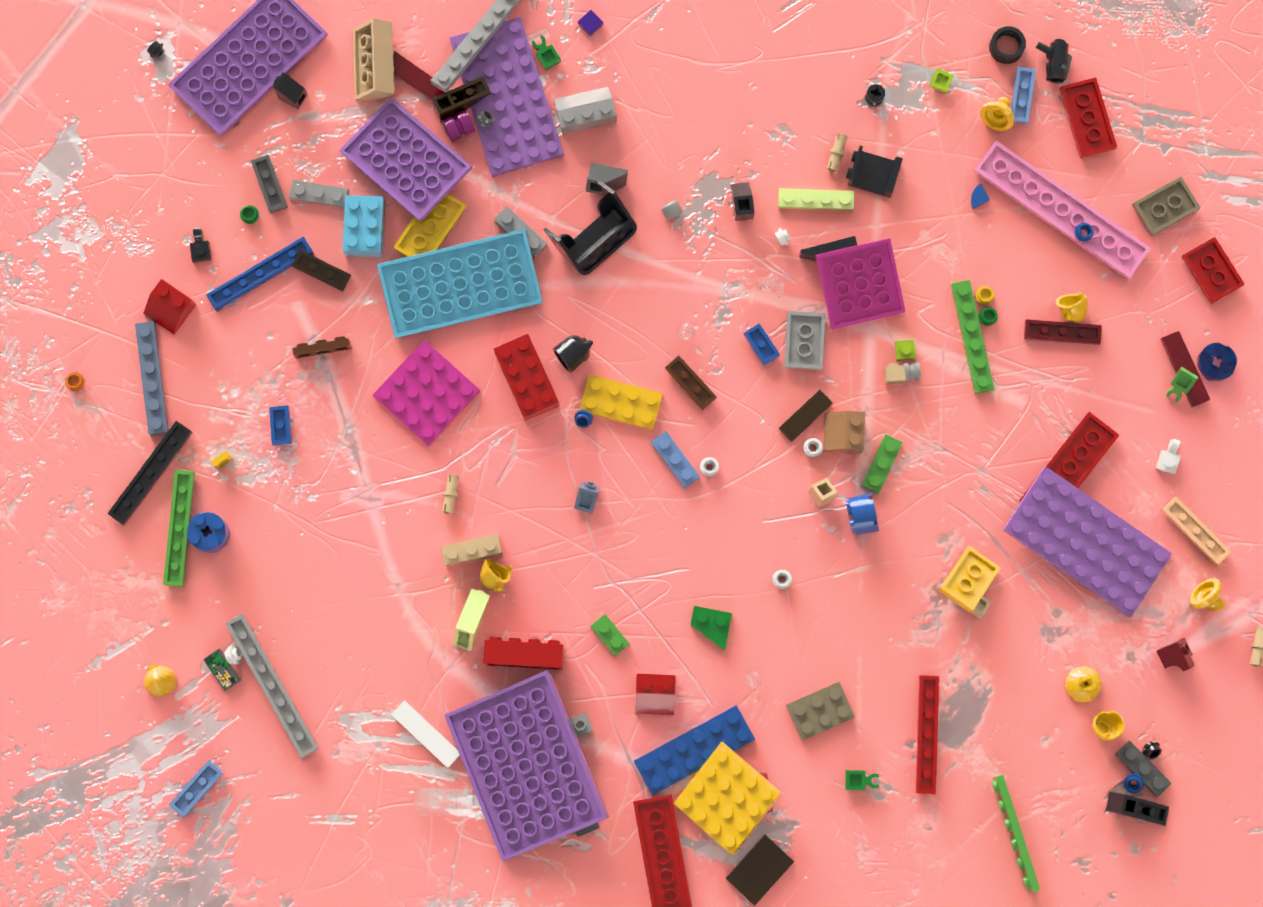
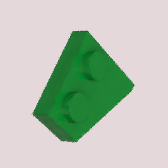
M694 606L690 625L722 650H725L732 613Z

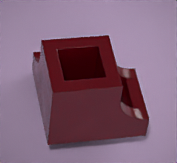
M1185 637L1156 651L1164 668L1177 666L1184 672L1195 666L1191 658L1193 653Z

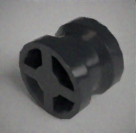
M873 84L868 88L865 95L868 105L876 107L882 104L885 97L884 88L879 84Z

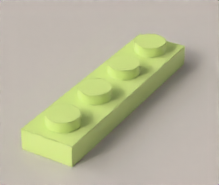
M779 188L778 208L853 211L854 191Z

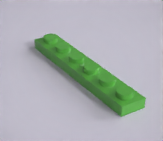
M966 280L951 283L974 394L993 391V381L971 282Z
M175 470L163 580L164 586L184 587L189 541L187 528L191 521L195 481L194 471Z
M1004 775L993 777L994 781L991 782L994 793H998L1000 799L998 806L1006 817L1004 825L1007 832L1010 831L1012 839H1010L1013 851H1017L1018 858H1016L1019 870H1023L1025 876L1022 878L1023 884L1026 889H1029V892L1039 891L1040 887Z

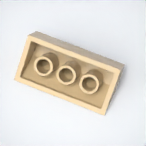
M372 18L353 29L355 101L380 100L394 94L392 22Z

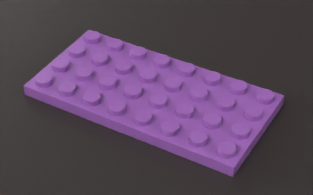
M257 0L168 85L222 137L274 87L273 83L277 76H280L282 72L288 74L328 36V33L294 0Z
M521 17L504 21L461 75L463 84L483 76L491 91L490 95L473 105L471 110L492 177L564 156ZM469 32L449 38L453 52ZM483 110L490 112L495 118L493 126L482 127L477 121L478 113H481Z
M1046 466L1042 468L1002 529V531L1129 618L1133 616L1172 555L1170 551Z

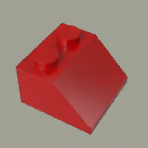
M161 279L150 293L143 314L175 335L195 308L196 303Z
M637 674L635 714L674 715L676 675Z

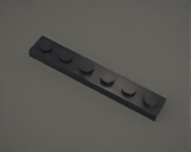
M176 420L107 514L122 525H125L193 432Z

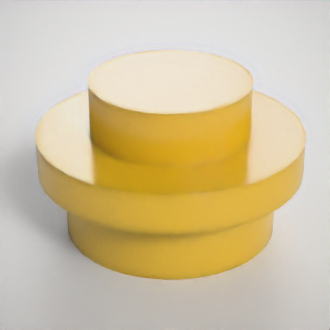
M981 286L975 293L976 300L982 305L990 304L995 297L993 289L988 286Z

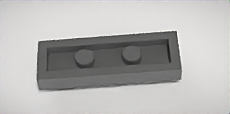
M269 154L251 160L270 214L288 208Z
M1130 740L1115 753L1133 774H1138L1143 778L1144 785L1156 797H1159L1172 784Z

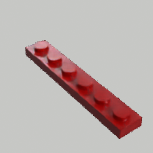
M919 675L916 794L936 795L939 676Z

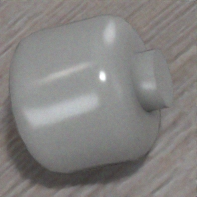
M673 200L664 205L661 211L667 220L673 219L675 221L680 218L679 215L682 213V208L677 200Z

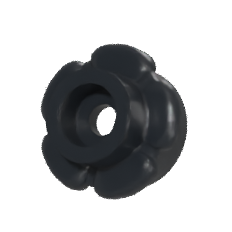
M155 41L149 46L147 52L151 58H159L163 54V43Z
M1152 741L1146 743L1143 747V754L1149 759L1157 758L1162 752V749L1159 747L1160 744Z

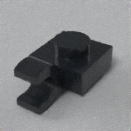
M200 227L193 228L195 242L189 243L192 262L212 260L210 242L203 240V231Z

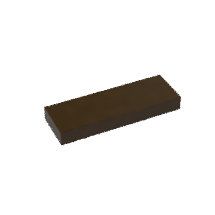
M299 250L292 264L293 268L344 292L352 276L302 250Z
M819 389L778 429L792 443L833 402Z

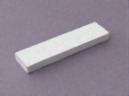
M405 700L391 714L447 768L460 756L459 751Z

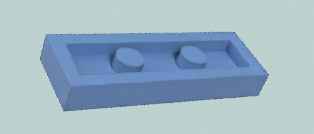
M1020 66L1016 69L1011 103L1014 123L1026 125L1029 123L1036 69Z
M667 431L651 441L655 450L684 489L700 478Z
M208 760L170 802L169 806L185 818L224 772L211 760Z

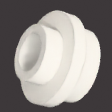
M779 228V231L775 232L781 246L789 245V240L791 239L786 229L782 230V228Z
M810 438L804 443L803 449L807 456L817 457L821 454L823 446L818 439ZM815 445L816 451H811L809 446Z
M707 457L701 461L700 470L705 476H714L719 470V463L716 459ZM711 464L713 469L707 470L706 465Z
M778 570L774 573L772 581L777 588L785 589L790 586L792 577L788 571ZM780 576L785 577L786 581L784 583L779 582L778 578Z
M232 645L225 651V658L229 664L237 665L241 663L242 653L239 648Z

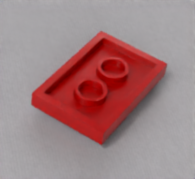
M1216 237L1211 238L1181 256L1210 304L1215 303L1245 285Z

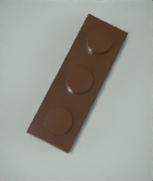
M340 336L334 338L333 341L318 340L315 342L316 344L311 345L300 343L297 344V347L292 348L293 356L299 359L350 350L352 345L349 338Z
M679 355L665 367V370L702 411L717 399V396Z

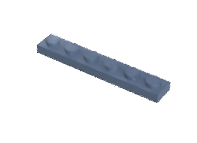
M154 321L136 323L135 329L148 435L166 434L169 429L156 324Z

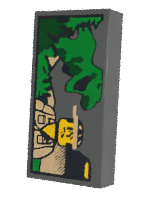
M220 648L203 659L225 692L242 681L232 665L227 662Z

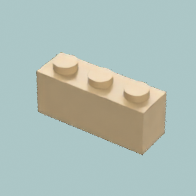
M498 534L441 546L446 567L503 555Z

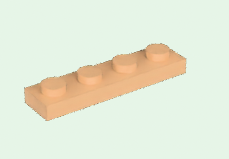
M1176 496L1161 510L1215 565H1218L1231 553Z

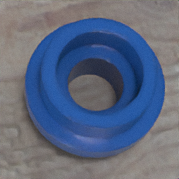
M1080 223L1075 228L1074 234L1079 241L1086 242L1093 237L1094 230L1090 224ZM1081 230H1085L1087 235H1082Z
M587 410L577 411L574 416L576 425L581 428L588 427L593 422V415Z
M1129 774L1124 780V786L1127 791L1138 793L1144 787V780L1138 774ZM1132 780H1135L1138 782V784L1132 785L1130 782Z

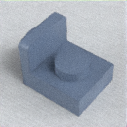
M582 482L574 509L592 514L600 487L596 486L593 482Z

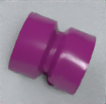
M466 109L456 113V117L449 116L442 120L451 142L460 139L462 134L467 136L476 131Z

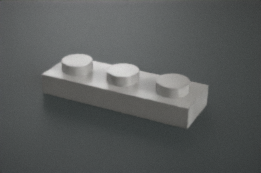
M292 180L289 199L345 208V195H348L349 190L348 188Z
M506 206L494 218V221L507 233L525 229L531 255L534 258L548 246V243L509 207Z

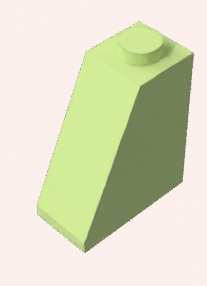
M471 589L455 628L454 646L472 651L489 604L490 595L484 591Z

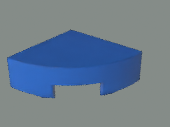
M981 183L972 192L970 202L972 209L990 200Z

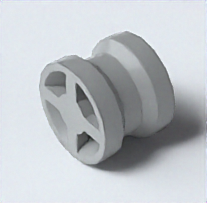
M915 362L912 365L903 363L905 365V382L910 380L920 381L921 370L919 362Z

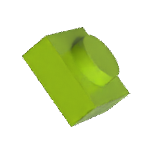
M937 68L929 87L946 94L954 75Z
M914 340L894 342L896 361L916 359Z

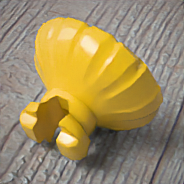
M1006 97L999 98L997 102L986 103L980 110L982 121L987 127L995 131L1009 130L1014 124V114L1009 108L1011 102Z
M1211 578L1200 583L1190 595V604L1198 609L1208 607L1210 611L1223 610L1226 604L1223 599H1220L1222 592L1221 582L1216 578Z
M1076 667L1067 674L1065 679L1067 694L1077 702L1082 703L1094 700L1102 689V681L1099 674L1090 667Z

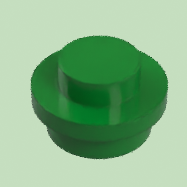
M247 205L241 209L240 218L246 224H253L259 218V211L255 206Z
M985 307L979 312V321L985 326L995 324L998 319L997 311L992 307Z

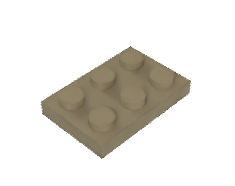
M1182 177L1173 180L1132 204L1151 237L1201 208Z
M840 681L786 704L801 741L855 718Z

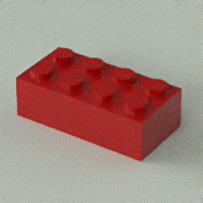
M529 334L493 348L525 421L560 406Z
M490 636L489 640H484L483 664L485 666L563 670L564 645L560 644L559 640H548V643H541L540 639H528V642H522L521 638H509V641H502L501 637Z

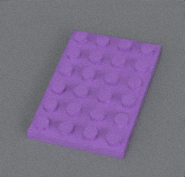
M391 97L339 150L343 156L419 222H422L472 169L469 163Z

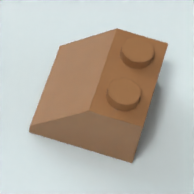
M840 411L825 413L823 451L862 453L864 450L865 412Z

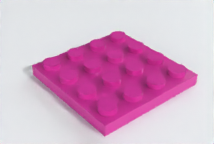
M890 238L815 255L832 330L906 312Z
M424 340L376 390L373 397L427 446H430L479 394L480 389Z

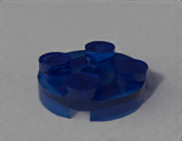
M1217 342L1207 345L1197 356L1198 369L1208 381L1227 379L1233 374L1237 366L1235 352L1232 348ZM1214 357L1217 360L1221 359L1220 367L1213 364Z

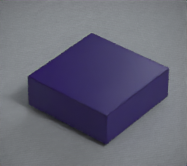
M592 10L588 11L577 21L578 25L589 36H592L604 25V22Z

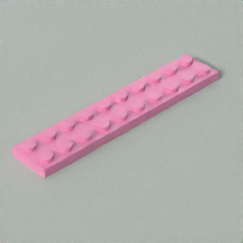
M998 141L994 142L973 171L1128 280L1151 249ZM1088 223L1093 227L1094 235L1089 241L1082 242L1075 237L1074 231L1078 224ZM1081 230L1082 235H1087L1085 230Z

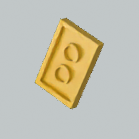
M968 546L938 591L971 613L1001 567Z

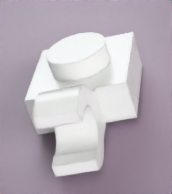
M1170 440L1167 451L1161 450L1155 469L1173 475L1176 473L1181 458L1180 455L1176 454L1180 445L1179 440Z

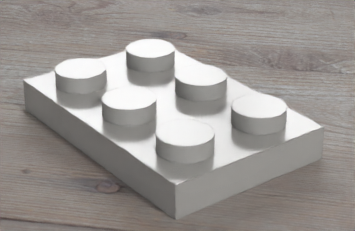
M787 311L784 368L823 370L826 313Z

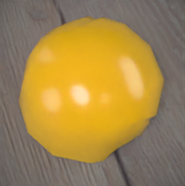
M1102 711L1092 721L1093 731L1101 740H1114L1124 732V720L1116 711Z

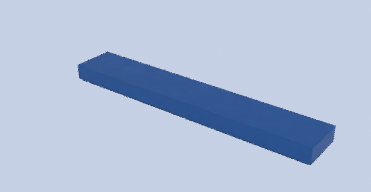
M303 236L207 293L206 296L217 312L292 267L299 250L310 255L314 254Z

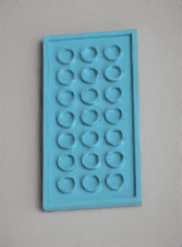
M525 229L377 264L395 338L543 303Z

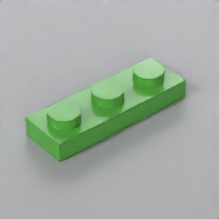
M885 434L861 487L876 494L880 493L903 443L902 441Z

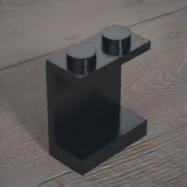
M860 145L858 151L854 150L851 158L854 164L853 168H848L846 179H849L847 185L891 198L903 158L896 156L894 160L864 152L862 151L863 146Z

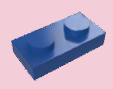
M760 323L743 333L763 366L780 356Z
M289 406L269 407L272 445L292 444Z

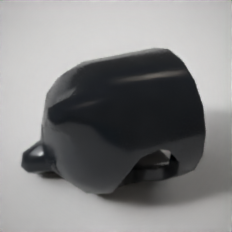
M572 335L552 349L564 368L572 373L590 357V347L593 345V341H587L585 337L581 338L578 335Z

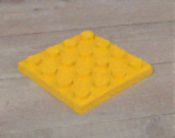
M721 742L674 804L725 850L734 855L781 796L782 792L724 742Z

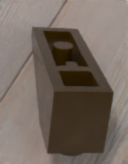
M482 76L432 98L433 109L440 123H442L443 119L449 116L456 117V113L469 109L490 95L491 91Z

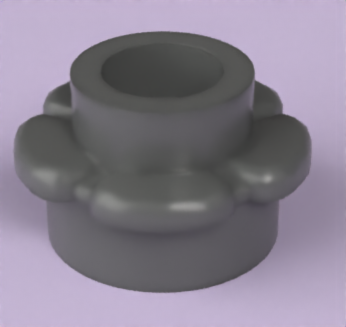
M483 110L477 115V121L482 127L493 126L495 118L490 112Z

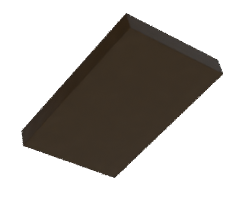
M764 835L725 879L755 906L794 861L767 835Z

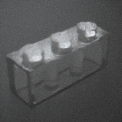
M414 787L412 811H417V815L429 816V812H437V816L448 817L449 813H455L457 818H468V814H473L475 791Z

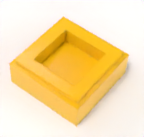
M224 451L210 462L219 470L232 461L233 457L228 451Z

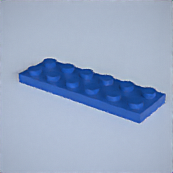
M735 705L634 760V763L653 796L699 771L721 742H724L735 751L752 742L755 738L738 706Z

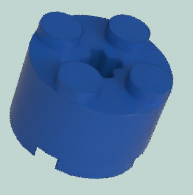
M872 493L850 497L846 501L848 515L853 516V519L849 520L852 534L856 533L857 536L878 532L879 527L876 526L878 522Z
M211 512L196 514L192 518L187 528V536L189 542L197 549L206 553H215L227 545L230 538V529L225 520ZM210 529L212 534L206 535L205 532Z

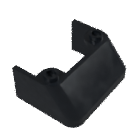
M602 181L597 182L605 194L597 205L600 216L574 239L569 234L556 236L548 228L544 229V232L556 249L582 275L590 274L629 240L637 230L635 221L616 192Z

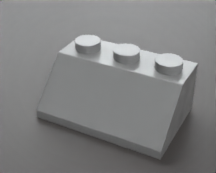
M608 87L554 99L562 135L617 123V115Z

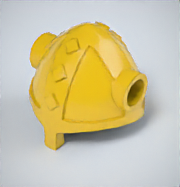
M1083 292L1062 295L1056 299V305L1065 320L1082 322L1088 312V297Z
M485 559L480 573L482 586L495 592L502 591L504 585L510 580L513 566L508 565L506 568L493 560Z
M157 664L147 667L148 671L144 676V688L148 693L153 696L162 697L174 690L177 684V677L172 669Z

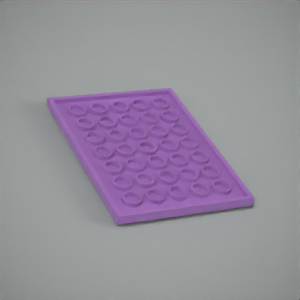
M550 670L543 671L444 715L502 862L609 818Z

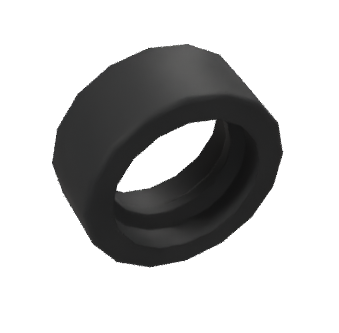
M1013 26L999 28L994 32L989 43L991 56L1002 64L1016 62L1021 58L1026 48L1024 34ZM1001 36H1011L1018 42V50L1014 54L1005 55L998 50L997 41Z

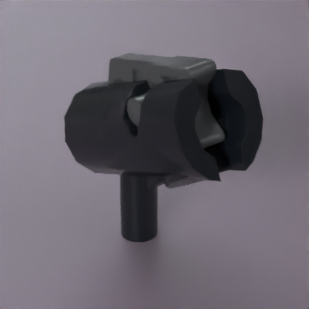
M1055 39L1054 42L1050 43V47L1038 42L1035 48L1045 53L1048 59V63H1046V80L1052 83H1063L1067 79L1072 61V56L1068 54L1069 44L1063 39Z

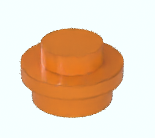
M73 372L66 377L65 384L69 390L79 391L84 387L85 379L80 373Z

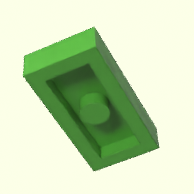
M606 614L590 626L614 656L630 644Z

